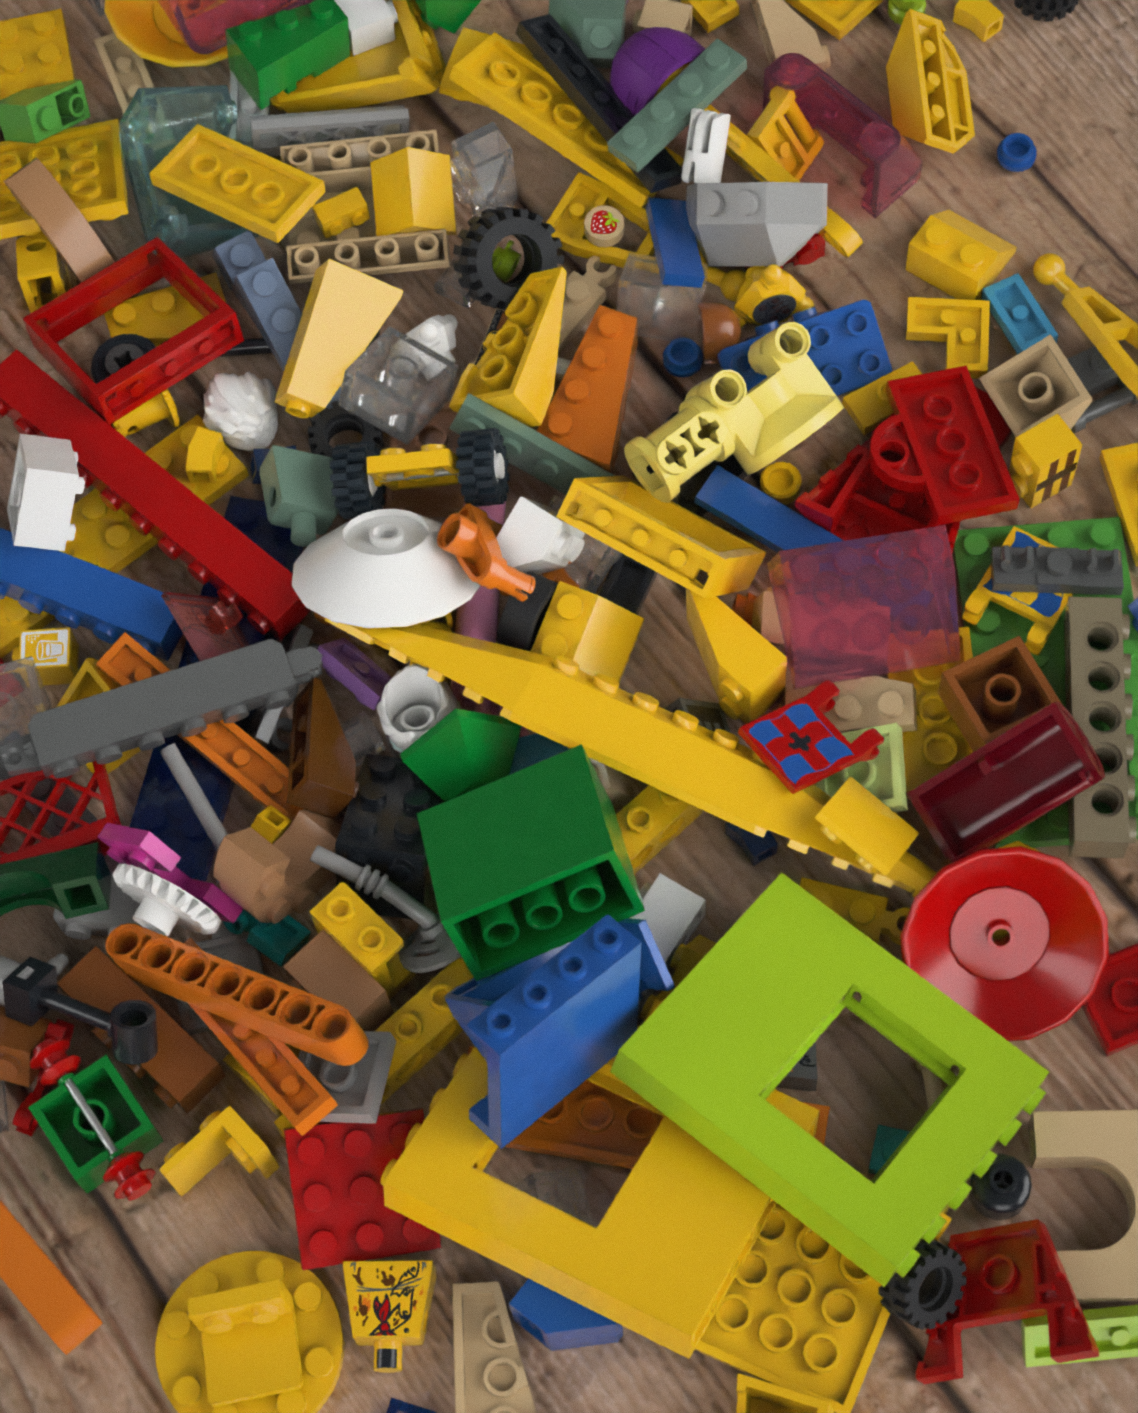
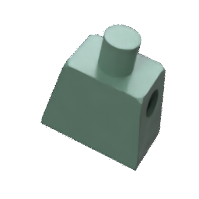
M272 445L259 468L268 521L272 525L291 529V542L302 547L308 546L316 540V534H326L339 511V508H336L334 503L336 496H332L333 482H330V474H333V470L330 468V460H333V458Z

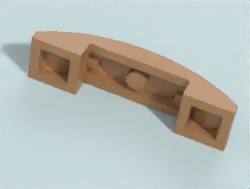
M38 158L33 159L3 181L26 214L32 216L75 276L77 285L115 263L85 217Z

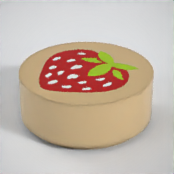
M598 206L590 210L584 221V232L588 241L598 247H611L617 244L624 235L623 215L611 206Z

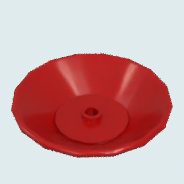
M1022 846L980 849L942 867L914 897L900 934L902 962L1007 1041L1030 1040L1066 1023L1095 993L1109 958L1108 918L1091 884L1062 859ZM998 929L1007 930L1006 936L1002 939H994L992 935Z

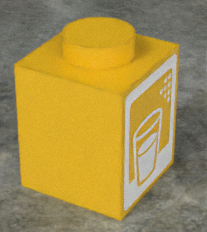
M71 628L19 631V646L13 647L12 652L14 670L21 673L27 686L71 684L79 670V644Z

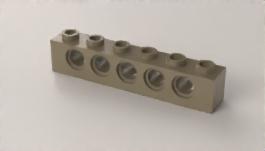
M1069 597L1064 612L1066 709L1082 729L1100 761L1109 765L1112 770L1104 772L1105 777L1103 780L1068 800L1069 857L1124 858L1129 843H1135L1136 817L1129 816L1128 802H1133L1135 798V776L1127 775V760L1132 761L1134 754L1133 734H1126V720H1131L1133 699L1132 694L1125 693L1124 680H1129L1131 675V655L1123 653V640L1129 639L1130 616L1129 614H1122V598ZM1100 642L1107 649L1103 651L1095 650L1089 643ZM1089 682H1103L1109 689L1104 691L1096 690ZM1102 721L1109 726L1110 730H1096L1090 722ZM1096 802L1105 803L1111 807L1113 812L1110 814L1099 813L1093 808L1092 804Z

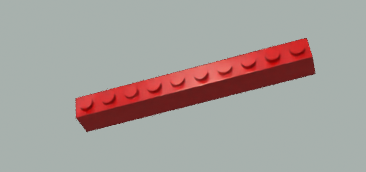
M16 349L0 364V418H3L5 415L14 421V427L20 434L71 440L73 451L78 453L77 468L79 477L84 478V487L89 488L92 485L100 492L101 500L111 510L117 512L121 509L129 516L130 524L140 534L146 536L150 533L158 540V546L169 558L175 561L179 557L188 565L187 569L199 583L205 585L209 582L218 589V596L228 607L233 610L239 607L248 614V621L257 631L263 635L269 631L281 641L311 611L305 607L292 588L293 574L20 351Z

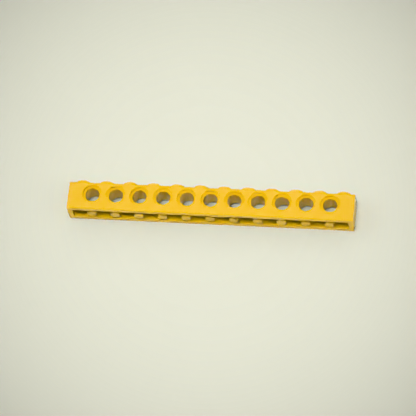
M650 785L620 810L616 817L634 875L699 817L703 810ZM462 957L444 968L375 1030V1032H391L396 1040L381 1104L463 1031L451 1014L444 998L449 991L474 978ZM282 1114L274 1121V1124L285 1140L283 1128L293 1127V1125Z

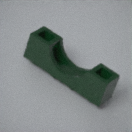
M96 842L0 864V917L12 910L31 905L54 907L63 914L65 919L108 910L112 876L99 843Z

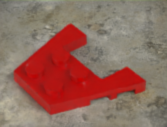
M1039 1219L950 1235L948 1247L961 1255L962 1259L960 1261L965 1263L967 1269L962 1274L967 1277L966 1285L961 1286L960 1289L964 1292L962 1299H957L954 1303L957 1307L954 1313L948 1312L946 1314L947 1320L944 1323L939 1324L936 1322L935 1328L926 1329L929 1339L923 1362L918 1361L916 1368V1379L919 1382L931 1384L963 1378L961 1332L963 1329L1047 1315L1050 1358L1057 1363L1099 1357L1098 1346L1044 1223Z

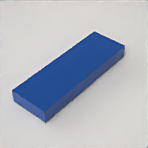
M649 197L645 209L662 285L702 288L705 275L695 234L689 224L686 201Z

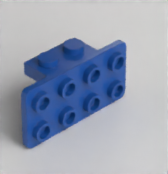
M859 300L826 312L817 313L816 308L811 307L792 314L794 322L805 327L810 335L811 345L807 355L836 396L866 386L892 372V366L872 304L868 300ZM777 320L754 327L756 335L746 338V341L726 347L718 353L721 369L738 372L744 378L747 391L767 378L766 375L759 374L751 368L748 362L749 347L756 340L778 328Z

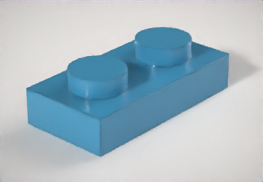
M1019 273L982 289V300L990 301L991 314L1017 354L1050 334L1057 343L1058 333Z

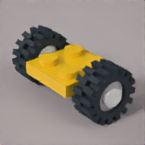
M496 428L463 431L457 440L459 447H456V454L450 449H446V445L426 444L421 446V451L406 453L405 449L387 448L381 450L380 455L378 448H375V444L370 441L336 445L334 447L335 450H332L331 454L333 460H330V468L333 470V474H330V482H333L334 486L331 490L332 496H336L335 506L339 508V515L343 519H354L362 513L383 509L382 506L385 505L383 494L386 493V486L394 491L455 484L462 485L460 491L462 496H464L466 504L470 503L476 507L505 504L504 501H507L508 498L506 493H509L507 481L510 480L509 473L507 472L509 463L505 457L507 453L506 446H503L504 439Z

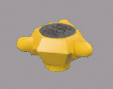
M778 265L751 266L745 273L746 280L740 286L734 305V313L739 319L741 328L746 323H753L756 326L774 320L782 323L786 322L792 314L814 307V302L811 298L806 297V290Z

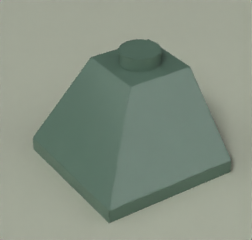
M549 0V14L596 68L612 69L614 56L624 43L627 0Z

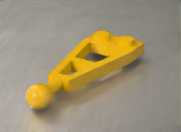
M578 172L546 222L551 224L556 230L551 236L560 238L562 244L560 249L586 259L597 256L600 257V262L613 264L617 267L660 277L657 259L652 257L655 250L646 210L627 200L605 183ZM608 205L614 207L624 217L648 232L636 252L613 246H595L586 240L584 232V221L588 212L598 206ZM699 250L705 275L704 280L720 287L722 295L727 300L736 302L740 286L746 280L745 272L731 270L726 273L718 268L709 266Z
M1046 253L1038 257L1033 265L1035 279L1043 285H1054L1065 296L1061 304L1122 382L1137 396L1138 400V366L1118 343V341L1126 340L1138 350V324L1090 286L1080 288L1065 274V263L1060 256Z

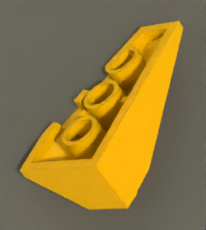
M563 267L531 273L506 308L505 315L508 319L496 334L489 333L483 342L487 350L477 365L469 363L462 373L449 405L454 412L458 413L468 393L528 427L542 425L554 393L567 274Z

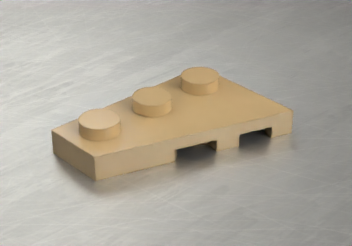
M787 658L785 705L806 696L818 685L830 680L838 687L840 693L832 698L836 703L834 708L823 714L840 733L897 723L902 728V732L917 731L916 689L912 683Z

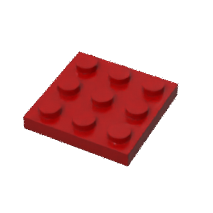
M422 1107L378 1114L376 1124L317 1123L303 1136L294 1127L283 1128L302 1271L343 1264V1261H365L441 1248L439 1233L385 1206L383 1185H381V1177L387 1164L392 1159L398 1160L406 1149V1139L412 1127L416 1123L422 1124L425 1118Z

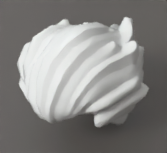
M246 372L243 376H237L234 373L215 374L213 379L209 381L206 393L203 394L205 409L203 423L209 430L221 433L224 443L232 448L246 451L264 449L274 439L279 424L277 404L274 403L277 391L272 385L271 380L267 378L260 380L251 372Z
M419 664L408 665L398 671L385 685L381 701L376 706L385 735H389L390 740L403 750L407 749L455 708L461 709L460 701L456 699L446 681L439 683L428 677L429 669Z

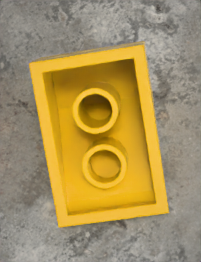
M695 579L696 583L702 585L697 579ZM686 588V619L719 700L720 707L730 718L734 720L740 718L745 724L758 719L785 693L787 657L718 597L703 598Z

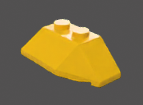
M910 9L905 13L886 65L893 131L920 143L954 154L975 136L967 73L955 47L944 35L946 29L942 21Z

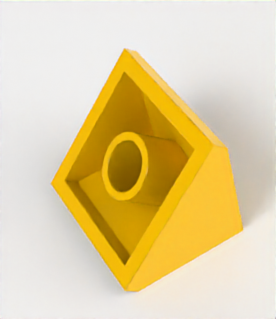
M406 147L370 162L377 236L446 229L447 236L457 235L450 155Z

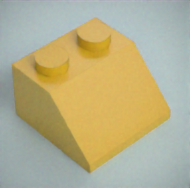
M946 210L930 215L909 242L905 270L956 299L980 300L982 289L994 282L1015 254L1017 247L953 211Z
M559 581L531 652L553 658L557 655L567 657L580 665L579 670L589 675L603 674L620 683L645 620L597 594Z

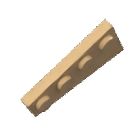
M500 1282L452 1284L455 1413H537Z

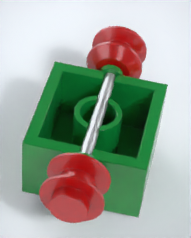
M53 1037L41 1042L33 1050L34 1056L30 1060L29 1066L34 1070L41 1068L44 1070L40 1078V1083L43 1086L59 1085V1087L28 1108L67 1169L87 1194L104 1182L116 1181L119 1185L114 1192L116 1199L127 1197L129 1201H133L143 1196L152 1187L150 1181L155 1176V1170L153 1168L143 1170L140 1164L144 1159V1155L164 1142L140 1103L107 1055L75 1075L81 1063V1058L78 1055L68 1056L66 1054L71 1045L68 1039L57 1040Z

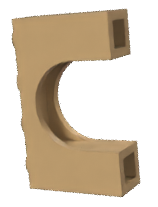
M1138 1110L1033 1111L1028 1122L1031 1169L1086 1168L1097 1171L1117 1185L1128 1207L1129 1220L1125 1236L1115 1244L1099 1250L1057 1251L1080 1307L1138 1305Z

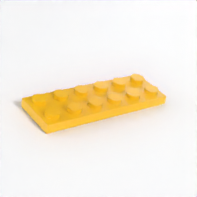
M492 33L452 67L449 76L450 80L640 208L647 203L649 197L652 198L659 192L650 193L630 168L609 152L607 141L539 61L497 33ZM665 146L664 148L682 167L684 158Z

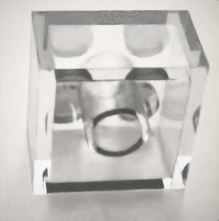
M389 326L345 370L338 405L408 445L450 401L459 365Z

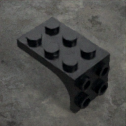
M366 754L357 779L359 782L358 794L356 798L349 802L335 843V853L363 868L366 865L371 866V872L376 869L379 870L381 877L384 874L389 875V881L425 906L428 862L417 813L439 805L444 801L402 762L401 758ZM336 874V886L339 883H345L377 915L413 920L382 897L376 900L373 898V892L367 895L364 893L363 887L357 890L355 889V883Z

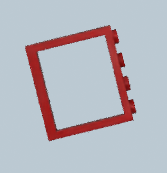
M158 237L22 318L34 348L109 425L244 341L236 312ZM161 278L168 281L204 317L97 384L57 344L58 341Z

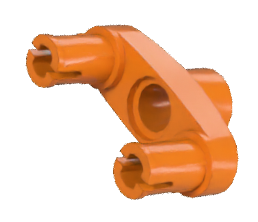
M470 503L466 504L459 513L449 515L439 530L437 537L438 546L456 556L461 567L473 582L487 589L497 588L515 597L520 602L527 600L528 596L522 590L532 594L536 581L533 576L507 565V561L502 557L496 537L503 525L488 518L484 510Z

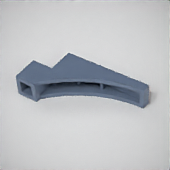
M248 230L214 247L212 256L230 291L232 290L284 372L302 312L274 259L271 258L266 261L252 232ZM339 387L326 406L328 409L333 408L331 402L338 401L339 405H345L347 398L341 387Z

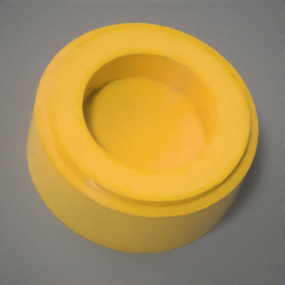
M774 462L762 471L760 491L783 505L793 502L801 492V474L794 465L787 462Z

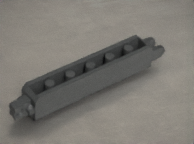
M268 639L34 714L27 725L30 733L0 747L4 766L9 776L43 771L45 777L54 775L55 778H64L77 773L80 770L79 766L96 761L97 764H107L116 761L123 756L122 752L137 747L141 751L154 749L165 743L164 738L180 733L183 737L194 736L205 731L208 724L223 720L224 723L237 722L246 718L249 715L248 711L263 706L267 710L283 707L290 703L291 697L297 696L296 686L310 682L312 678H319V675L322 674L323 654L316 647L313 648L312 646H305V649L298 648L285 653L281 643Z

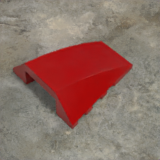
M871 437L862 445L858 444L837 468L826 472L819 479L818 485L809 493L804 492L795 500V507L805 518L907 579L918 581L947 577L961 521L936 526L923 491H900L882 482L875 475L869 463L868 454ZM885 451L880 454L883 459L889 462H898L902 459L894 451Z

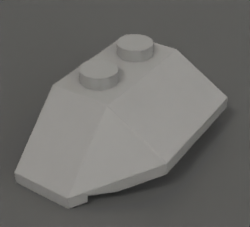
M734 182L686 186V211L690 227L695 234L697 246L709 266H768L771 264L783 266L805 246L815 233H819L827 225L828 183Z

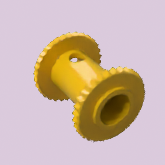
M166 389L110 425L126 438L165 418L169 420L174 428L179 426L180 420L175 402L169 390Z

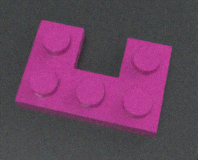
M107 823L98 835V838L110 847L107 854L116 862L144 869L177 885L209 907L221 921L234 924L242 912L243 908L213 883L191 879L176 867L181 857L150 831Z

